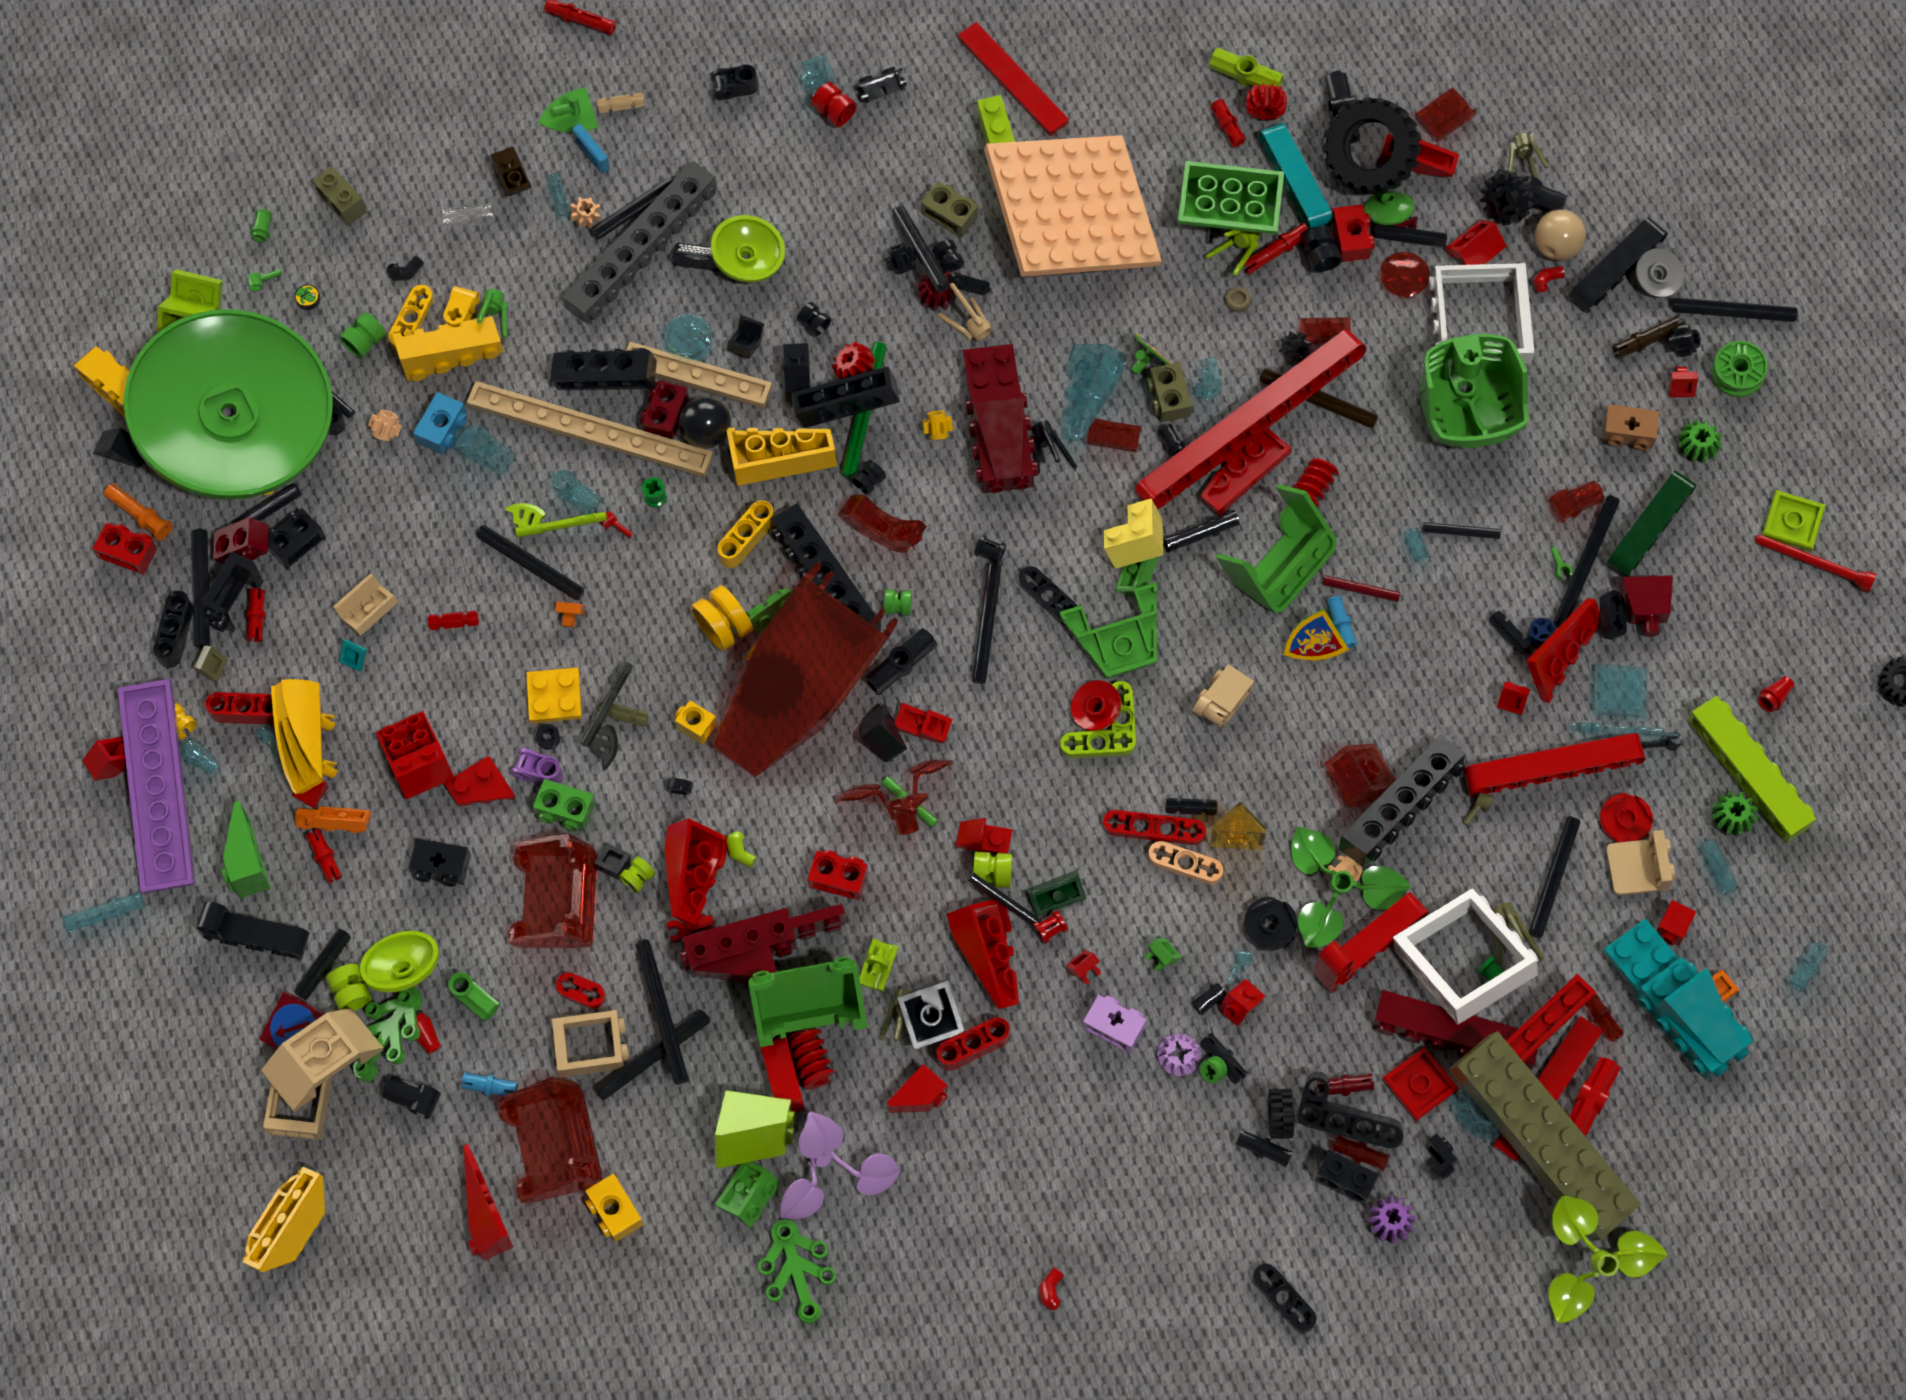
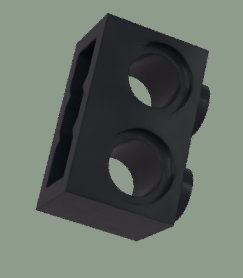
M301 508L297 512L291 513L278 528H273L268 532V551L287 570L326 537L317 522ZM301 527H308L303 532H297ZM288 543L286 547L278 548L280 544Z
M1328 1150L1317 1173L1315 1182L1365 1206L1379 1174Z

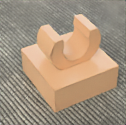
M1339 856L1338 860L1340 863L1336 867L1328 866L1329 870L1350 873L1353 881H1358L1363 873L1361 866L1348 856Z

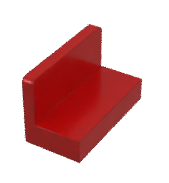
M1480 219L1445 247V250L1450 257L1461 259L1463 265H1482L1506 248V244L1495 222Z

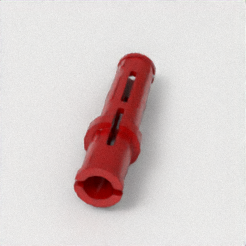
M547 0L544 6L545 13L563 18V21L568 23L570 21L610 36L613 35L616 29L617 21L575 7L572 3L565 4L557 0Z
M1301 223L1287 234H1280L1276 241L1250 256L1244 265L1247 267L1244 269L1246 273L1251 275L1254 271L1282 253L1292 251L1294 246L1302 241L1301 238L1306 233L1305 231L1308 227Z

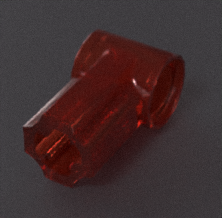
M1594 480L1571 491L1569 489L1560 490L1549 498V503L1561 523H1565L1566 519L1570 517L1576 518L1581 511L1604 501L1603 490L1599 483H1596Z

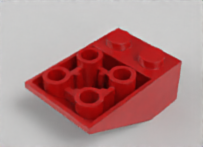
M424 711L375 732L406 800L455 778Z

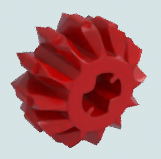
M1263 83L1262 86L1254 85L1253 89L1248 90L1246 108L1247 113L1251 114V118H1259L1260 121L1265 119L1270 122L1272 118L1279 119L1281 115L1285 114L1287 96L1286 92L1282 91L1281 86L1274 87L1273 83L1270 85Z
M856 341L852 345L846 343L845 349H838L839 355L833 357L834 364L832 368L839 380L875 370L873 364L876 360L871 350Z

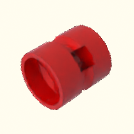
M832 82L823 84L815 92L811 100V106L821 115H826V119L836 128L842 127L850 120L857 109V103L846 94H842V90Z

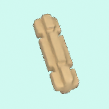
M641 92L634 93L633 96L627 94L610 97V100H607V98L597 100L599 113L609 112V109L619 111L632 109L631 106H635V108L645 106L644 95Z

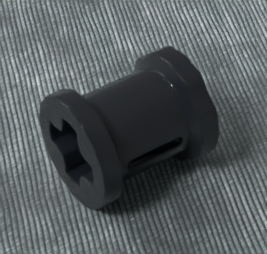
M983 534L977 543L974 555H982L994 560V564H1000L1007 544L1003 542L999 544L989 540Z

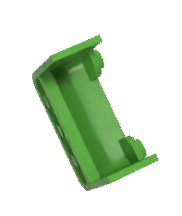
M1280 484L1276 489L1287 504V507L1281 512L1279 517V527L1284 535L1260 563L1253 568L1251 564L1240 559L1222 554L1216 556V559L1236 587L1266 609L1277 613L1284 611L1330 558L1337 546L1334 533L1307 491Z

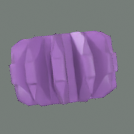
M1392 1195L1388 1196L1387 1203L1380 1198L1377 1201L1378 1207L1372 1206L1370 1209L1371 1214L1374 1216L1369 1217L1368 1223L1376 1225L1372 1229L1373 1234L1382 1232L1380 1240L1383 1242L1386 1240L1387 1235L1390 1236L1392 1244L1396 1243L1397 1235L1404 1241L1407 1239L1406 1232L1412 1233L1414 1230V1226L1410 1223L1415 1222L1416 1216L1408 1214L1413 1207L1412 1205L1403 1207L1404 1199L1401 1197L1397 1203H1394ZM1391 1214L1396 1216L1394 1224L1388 1222Z

